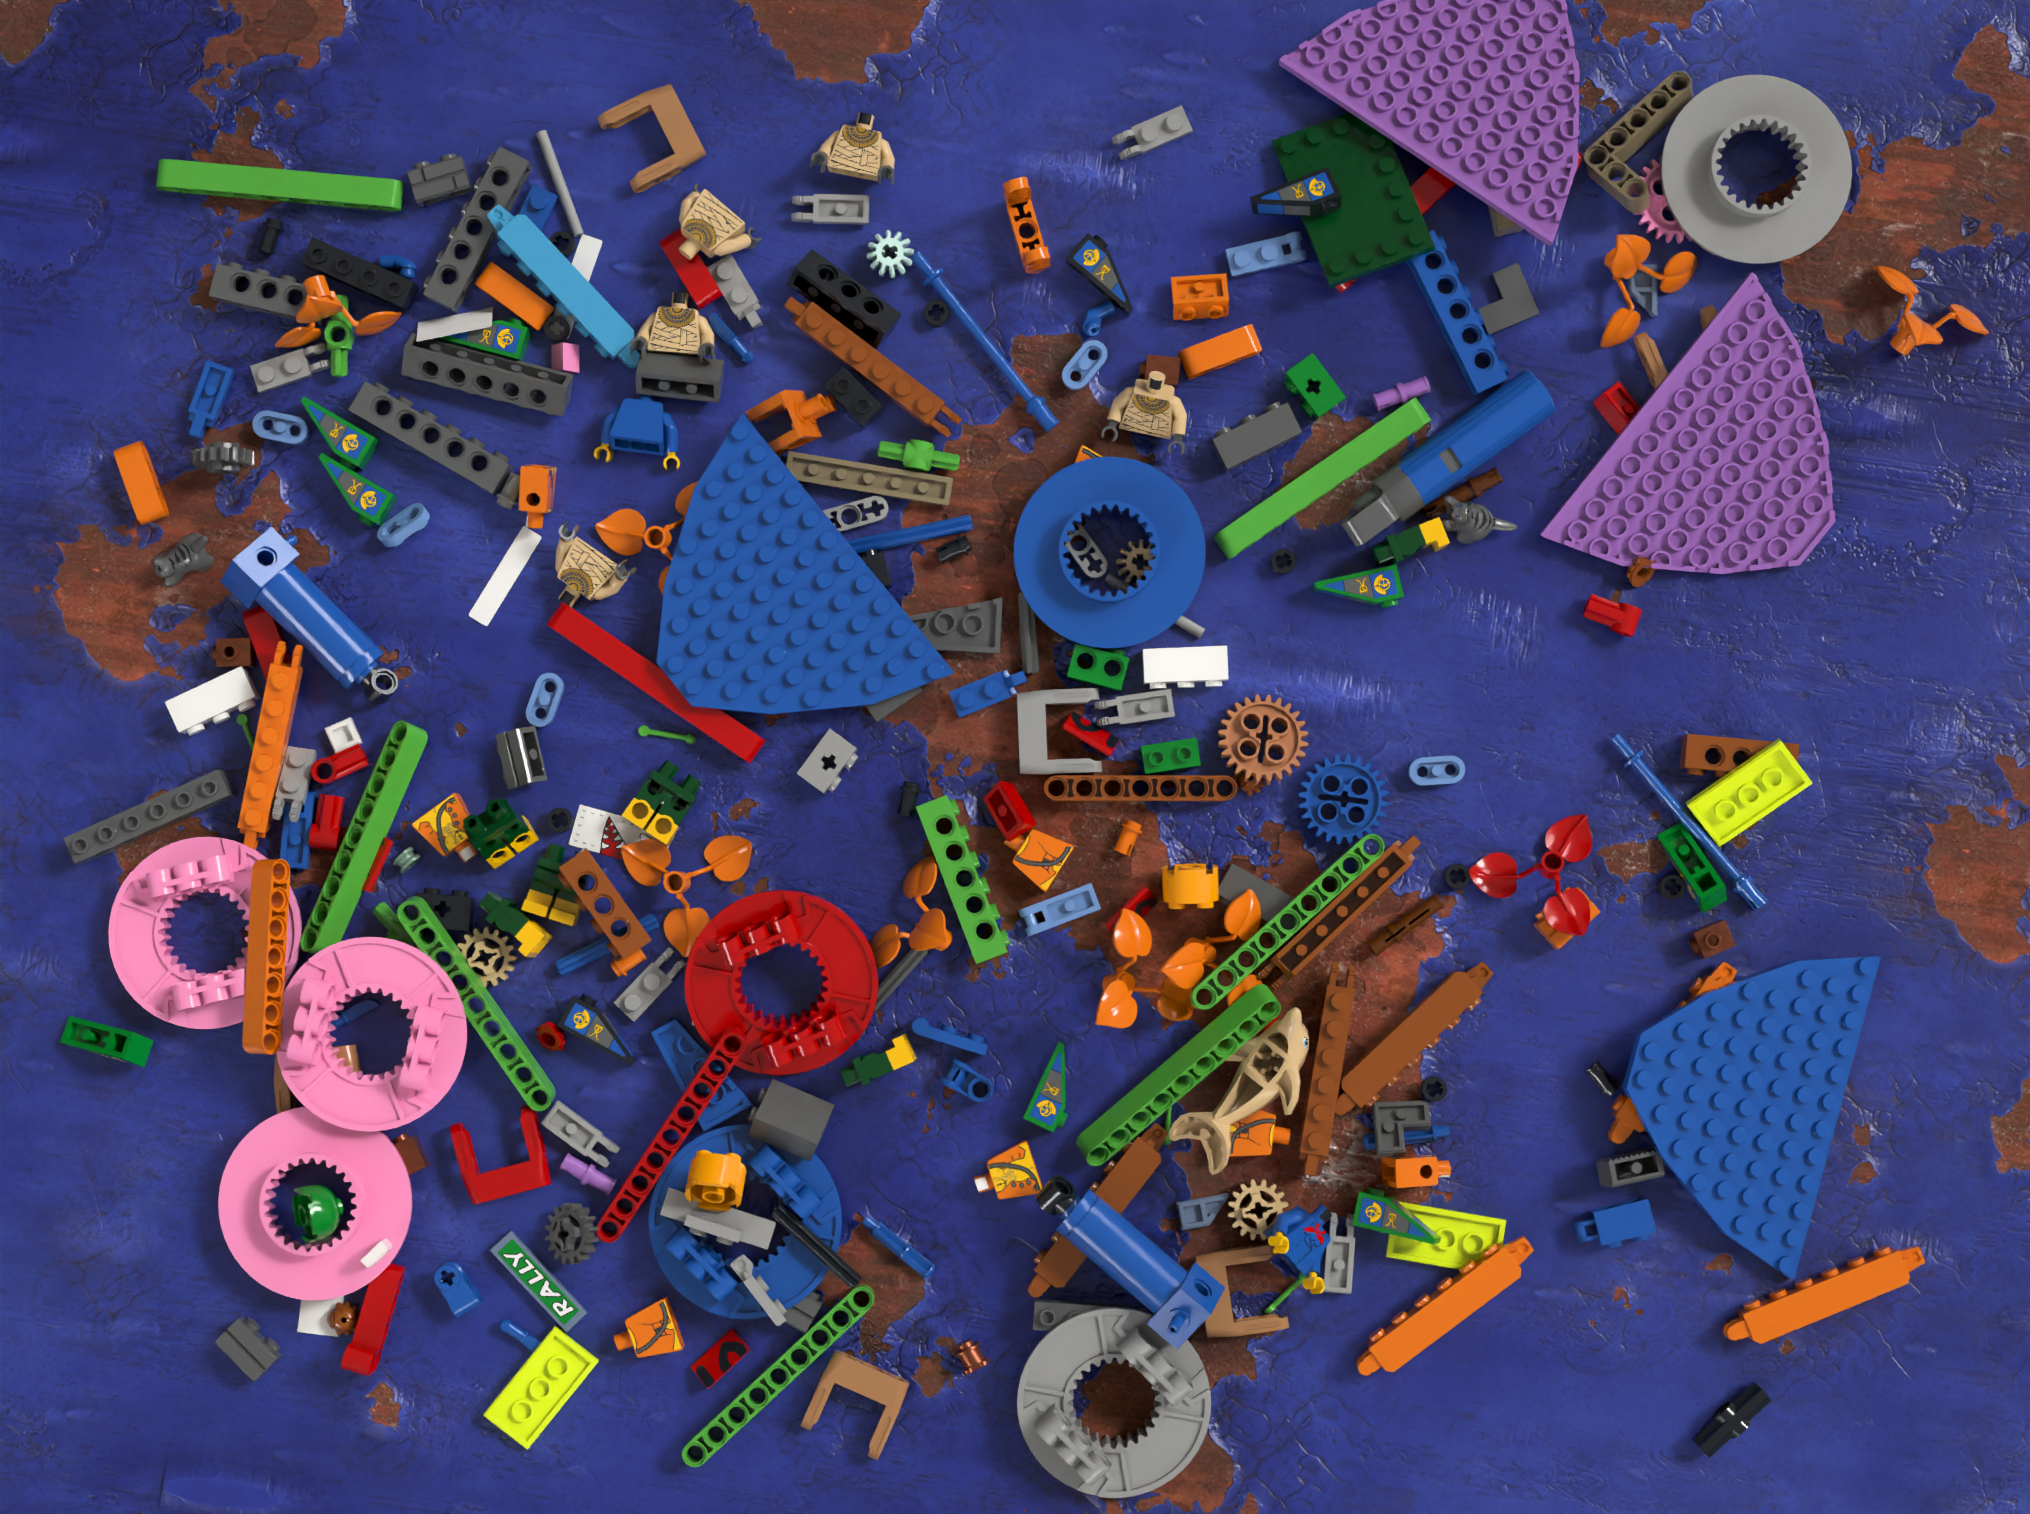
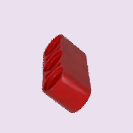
M681 228L658 242L700 310L723 296L698 252L691 260L681 254L679 247L687 238L683 236Z
M258 605L243 611L242 616L267 680L270 663L274 662L278 642H286L280 624ZM286 642L283 663L292 664L293 658Z

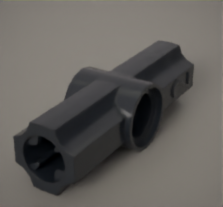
M1753 1381L1733 1401L1729 1400L1720 1406L1713 1414V1419L1692 1440L1710 1458L1731 1438L1734 1439L1740 1436L1749 1427L1750 1420L1772 1400Z

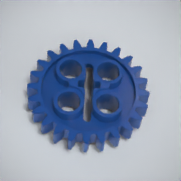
M1338 754L1334 755V763L1324 758L1323 768L1317 763L1314 764L1316 773L1306 772V776L1310 781L1300 783L1306 789V792H1301L1297 795L1305 799V802L1299 804L1298 808H1306L1307 812L1301 816V819L1310 818L1311 822L1307 825V828L1316 826L1318 828L1315 833L1316 837L1323 832L1326 833L1325 842H1329L1332 836H1334L1337 845H1340L1343 837L1346 838L1349 845L1352 844L1353 836H1356L1359 840L1363 837L1362 832L1373 834L1370 826H1381L1376 818L1386 817V814L1380 808L1389 805L1388 802L1381 800L1382 796L1389 793L1388 791H1380V786L1385 783V780L1376 781L1375 778L1379 774V770L1370 773V762L1362 767L1360 766L1361 757H1357L1354 763H1352L1350 754H1347L1342 762ZM1327 776L1334 777L1338 782V787L1334 792L1327 791L1323 786L1324 779ZM1356 779L1362 780L1366 786L1365 792L1362 795L1355 794L1351 789L1352 782ZM1342 792H1345L1347 798L1366 799L1368 803L1364 805L1349 802L1344 807H1341V802L1320 800L1318 796L1322 794L1337 797ZM1324 804H1329L1335 809V815L1330 820L1324 819L1321 816L1320 810ZM1352 807L1359 808L1363 813L1362 820L1358 823L1352 822L1348 817L1349 810Z

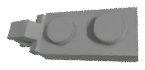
M729 254L708 266L707 269L734 315L739 320L746 317L753 330L763 325L756 313L757 310L761 309L759 300L732 255Z
M744 1254L740 1255L730 1266L775 1325L780 1326L786 1321L783 1314L787 1310L778 1298L774 1301L770 1299L766 1293L770 1289L760 1275L756 1279L752 1275L753 1263Z

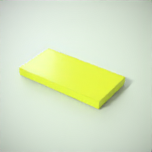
M1778 738L1688 800L1686 804L1717 846L1720 847L1813 783L1780 738Z
M1398 1201L1438 1234L1441 1240L1438 1244H1430L1389 1234L1385 1256L1459 1269L1469 1260L1475 1262L1483 1256L1481 1252L1490 1244L1495 1243L1497 1245L1500 1242L1503 1243L1506 1220Z
M554 1326L483 1413V1416L528 1450L596 1366L599 1359L558 1327Z

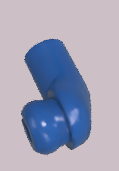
M381 255V268L400 270L399 275L409 280L415 277L414 271L417 269L414 262L402 256Z
M1111 300L1087 310L1082 325L1086 335L1090 337L1097 336L1101 330L1102 319L1115 313Z

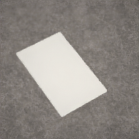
M493 307L419 322L416 342L491 327Z

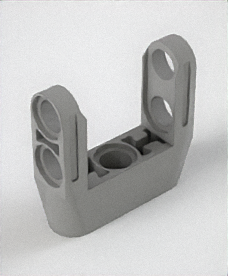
M1099 688L1055 689L1017 693L1020 774L1056 775L1102 772V761H1094L1090 758L1047 760L1045 705L1087 704L1091 701L1100 700Z

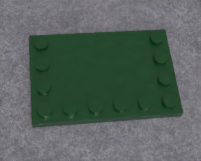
M1349 112L1271 140L1286 182L1329 167L1341 194V207L1334 213L1329 215L1322 214L1316 217L1300 216L1329 288L1435 251L1431 235L1392 141Z

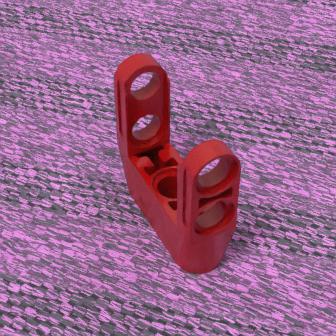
M527 1104L521 1106L520 1123L530 1157L528 1161L480 1173L470 1133L465 1129L462 1122L450 1125V1133L462 1180L473 1205L551 1184L548 1155L537 1113Z

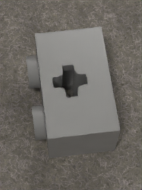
M829 729L796 774L822 793L826 794L828 790L833 793L842 781L839 775L843 769L847 768L850 770L859 756L855 754L858 749ZM832 756H835L834 763L837 765L836 768L832 769L829 767L827 770H824L826 764L823 762V759L825 757L830 759Z

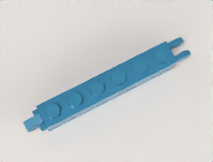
M499 204L495 206L486 217L497 232V238L499 239L497 245L507 256L512 253L519 261L516 264L526 276L532 274L538 281L536 284L537 288L546 297L551 295L558 302L555 306L565 317L570 315L577 322L574 326L583 337L590 336L596 342L594 348L603 358L609 356L614 360L618 357L623 364H626V367L636 369L640 355L637 350H634L633 354L630 355V342L634 339V330L526 215L517 214L514 217Z

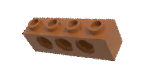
M1685 734L1682 735L1679 769H1687V774L1704 776V771L1715 772V777L1722 778L1738 767L1733 762L1735 752H1741L1746 761L1773 742ZM1783 743L1798 762L1799 744ZM1708 749L1714 750L1717 754V761L1714 764L1708 763L1705 759V753Z
M583 848L558 866L561 872L557 877L566 889L571 886L576 892L577 896L573 898L582 912L588 909L593 919L589 922L599 935L603 932L610 940L606 945L615 958L621 955L625 960L652 940L587 848ZM584 874H589L594 879V884L589 890H582L578 886V880ZM600 897H606L610 901V908L605 913L597 912L594 907L595 901ZM617 920H622L626 924V931L620 936H615L611 932V925Z

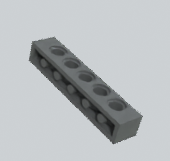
M500 146L497 152H492L486 164L488 169L484 177L480 176L474 186L475 194L471 202L467 201L461 211V216L463 217L459 225H455L450 231L448 237L450 243L446 250H441L435 262V265H437L433 275H428L423 284V290H425L423 295L428 300L456 314L497 238L496 230L486 217L491 210H483V202L487 199H494V207L499 204L510 213L533 168L528 160ZM498 175H507L508 180L504 185H495V179ZM473 224H482V230L479 234H469V229ZM469 248L470 252L466 259H457L458 250ZM455 272L457 274L454 283L444 284V277L447 273Z
M415 333L411 334L404 346L401 375L411 377L414 380H424L438 384L441 387H451L465 391L468 394H478L492 398L495 401H504L519 405L522 408H531L543 411L549 415L562 417L570 403L573 374L434 338L416 342L417 334Z
M366 381L364 382L348 409L350 412L494 496L499 494L509 473L513 470V467L507 463L509 461L508 457L496 450L493 455L484 450V443L473 437H470L469 441L459 436L462 431L449 423L445 427L435 422L438 417L423 409L421 413L411 408L414 403L401 395L397 399L388 395L390 389L376 381L373 385ZM386 402L390 403V412L384 416L379 415L380 405ZM408 416H413L415 418L414 426L408 430L403 429V420ZM432 430H437L439 432L438 440L434 443H427V434ZM455 444H462V454L458 457H451V447ZM479 458H486V468L482 471H475V461Z
M218 769L65 837L64 840L74 864H85L232 799L237 795L227 772Z

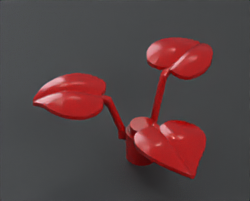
M1586 814L1569 816L1553 824L1545 835V846L1549 851L1543 855L1540 863H1535L1534 866L1520 874H1516L1517 864L1515 860L1508 854L1500 852L1488 854L1469 869V876L1475 886L1483 893L1494 898H1506L1513 895L1517 890L1516 879H1522L1532 872L1539 870L1544 878L1554 879L1555 893L1557 895L1549 898L1544 905L1543 914L1548 925L1558 932L1575 936H1583L1586 933L1590 923L1588 900L1576 888H1569L1561 893V877L1559 876L1564 866V860L1571 863L1582 861L1589 855L1592 849V836Z

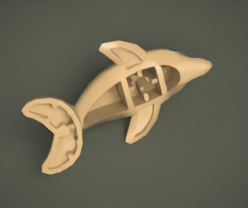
M1294 1007L1290 1009L1283 1019L1275 1021L1259 1036H1253L1225 1060L1241 1061L1228 1090L1213 1112H1190L1181 1115L1172 1124L1169 1131L1170 1140L1177 1141L1185 1138L1201 1140L1207 1154L1209 1171L1212 1175L1222 1172L1228 1163L1231 1150L1230 1125L1258 1112L1272 1103L1279 1095L1285 1115L1292 1114L1299 1100L1301 1083L1299 1071L1305 1062L1309 1050V1034L1302 1023V1015L1299 1008Z

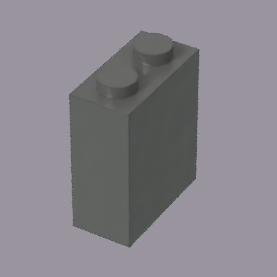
M772 1079L769 1088L763 1087L757 1100V1103L761 1104L759 1109L753 1107L747 1122L752 1125L748 1135L811 1162L835 1105Z

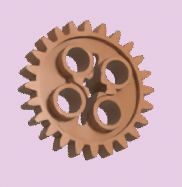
M1257 694L1253 703H1251L1248 697H1245L1244 706L1236 702L1234 704L1235 712L1231 710L1226 712L1229 720L1222 719L1220 725L1225 729L1219 730L1217 736L1224 740L1219 741L1217 746L1219 748H1226L1220 757H1229L1230 760L1226 765L1227 768L1234 765L1237 767L1235 776L1244 772L1245 782L1253 776L1255 777L1256 785H1258L1261 778H1265L1267 785H1270L1273 776L1278 782H1281L1282 772L1290 777L1292 774L1290 766L1295 769L1299 768L1300 763L1297 759L1304 760L1306 754L1301 750L1307 749L1309 743L1302 741V739L1307 738L1308 732L1300 731L1305 725V721H1296L1300 712L1296 711L1292 714L1289 712L1292 704L1289 703L1283 708L1280 697L1275 703H1272L1270 695H1267L1265 701H1261L1260 696ZM1267 716L1268 724L1265 733V740L1267 742L1263 749V762L1259 763L1258 753L1261 743L1259 737L1263 728V717ZM1252 719L1257 723L1258 727L1256 729H1248L1244 725V721ZM1280 723L1284 726L1285 732L1276 733L1271 725ZM1250 746L1254 750V755L1245 756L1240 751V748ZM1268 751H1279L1282 755V759H1271L1268 755Z

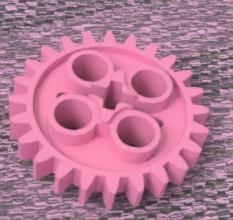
M1653 159L1649 163L1651 169L1644 167L1641 170L1644 177L1640 176L1647 184L1650 205L1645 211L1633 213V215L1642 214L1643 218L1638 224L1647 223L1649 225L1646 230L1647 234L1653 229L1656 230L1655 239L1657 240L1664 234L1666 235V243H1669L1673 236H1675L1677 243L1680 244L1685 235L1690 242L1692 239L1681 229L1675 219L1674 221H1667L1662 216V211L1669 210L1665 196L1657 195L1653 190V184L1662 185L1660 164Z

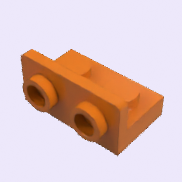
M1226 273L1171 277L1174 320L1189 321L1192 319L1228 317L1229 295Z

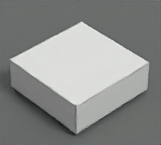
M351 717L324 728L335 754L358 743H363Z
M385 1238L360 1261L367 1268H370L393 1248V1245Z

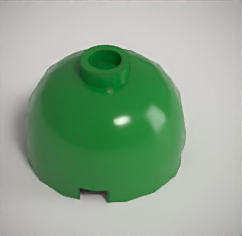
M321 1185L295 1188L294 1192L298 1193V1195L292 1196V1207L297 1228L303 1226L306 1233L301 1235L302 1239L306 1243H312L333 1234L339 1224L340 1215L343 1214V1205L340 1198H335L328 1188Z

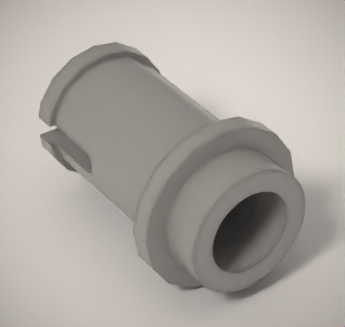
M512 472L509 473L501 493L496 495L498 498L496 503L509 510L517 505L515 501L520 490L519 475Z

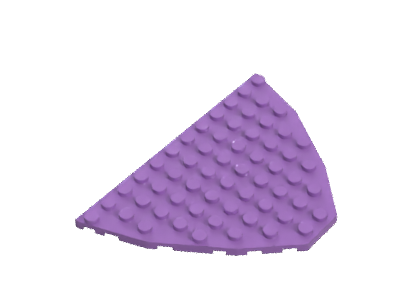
M1384 0L1378 2L1376 6L1364 10L1357 9L1347 13L1323 29L1322 33L1310 41L1306 40L1298 46V49L1288 55L1285 54L1279 59L1281 67L1550 247L1553 244L1578 166L1580 69L1576 60L1575 44L1571 25H1569L1566 0Z
M1753 272L1746 276L1542 529L1539 533L1540 536L1620 566H1630L1634 562L1632 561L1633 559L1646 557L1652 562L1653 560L1657 561L1651 564V568L1727 574L1801 565L1836 522L1832 502V476L1828 454H1830L1826 432L1821 424V415L1810 378L1806 373L1803 363L1802 351L1789 327L1778 314L1772 304V300L1767 292L1765 293Z

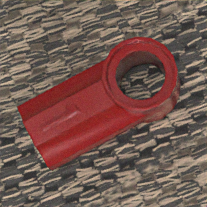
M1590 594L1582 617L1610 627L1611 631L1633 637L1642 610L1626 603L1619 602L1618 604Z
M360 743L327 758L318 759L311 767V774L317 782L323 785H332L339 779L370 765ZM326 764L332 767L331 776L327 779H321L319 775L320 768Z
M326 794L319 795L316 820L312 824L309 834L310 848L339 851L343 835V829L340 826L345 801L344 797Z

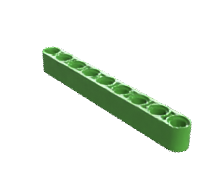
M159 159L156 188L179 193L397 212L401 211L404 182L387 178Z
M1413 398L1213 536V539L1227 559L1230 560L1431 421V418L1417 398Z
M401 720L393 725L301 936L300 947L304 952L315 955L328 946L341 942L362 894V887L383 837L386 838L426 746L428 735L424 729Z
M1368 834L1354 843L1200 981L1190 992L1189 1001L1195 1009L1206 1010L1218 1003L1383 854L1385 845L1382 838L1375 834ZM1366 840L1375 843L1376 852L1374 855H1369L1364 851L1363 845ZM1345 859L1354 861L1356 869L1353 874L1344 871L1343 861ZM1325 877H1329L1335 882L1333 892H1326L1323 889L1322 880ZM1304 896H1310L1313 899L1314 908L1312 911H1306L1302 908L1301 900ZM1284 914L1291 916L1294 924L1290 930L1284 929L1280 924V919ZM1263 933L1269 934L1273 939V944L1269 949L1263 948L1259 943V938ZM1241 952H1247L1252 957V963L1247 968L1242 967L1238 962ZM1222 970L1227 971L1231 976V982L1228 986H1222L1217 981L1218 973ZM1200 989H1204L1210 994V1001L1207 1005H1201L1196 1000V994Z
M418 896L408 898L397 910L399 921L420 951L437 962L452 980L460 995L466 1017L527 1105L535 1111L547 1109L556 1096L554 1085L477 974L470 968L468 961L427 902ZM408 905H414L418 909V917H412L408 914ZM424 928H429L434 932V940H428L424 937ZM440 951H445L450 955V963H444L440 960ZM455 975H463L467 980V986L458 985L455 981ZM471 999H480L483 1003V1009H475L471 1004ZM487 1022H496L499 1026V1032H491L487 1027ZM503 1045H512L515 1049V1055L506 1054L503 1050ZM519 1068H528L531 1072V1078L522 1077L519 1073ZM535 1091H544L547 1095V1101L538 1100L535 1096Z
M1265 984L1252 987L1078 1136L1076 1145L1087 1163L1091 1166H1100L1109 1160L1274 1020L1281 1011V1005L1269 987Z
M859 1284L851 1289L805 1334L794 1342L687 1442L682 1451L684 1462L691 1467H699L704 1464L872 1307L875 1299L873 1289L866 1284ZM865 1291L868 1293L870 1301L866 1305L857 1304L854 1300L856 1292ZM838 1310L845 1311L849 1316V1321L845 1324H838L834 1320V1313ZM819 1329L824 1330L828 1335L827 1342L822 1344L817 1343L813 1339V1332ZM796 1349H803L807 1354V1360L802 1363L796 1362L792 1357V1352ZM776 1368L783 1369L787 1376L786 1380L783 1382L775 1381L772 1378V1370ZM753 1388L763 1389L766 1398L762 1401H755L751 1396ZM733 1407H740L745 1412V1418L734 1420L730 1415V1410ZM714 1426L722 1428L724 1437L719 1440L713 1439L709 1432L710 1428ZM691 1446H699L703 1450V1457L700 1459L692 1458L689 1454V1448Z

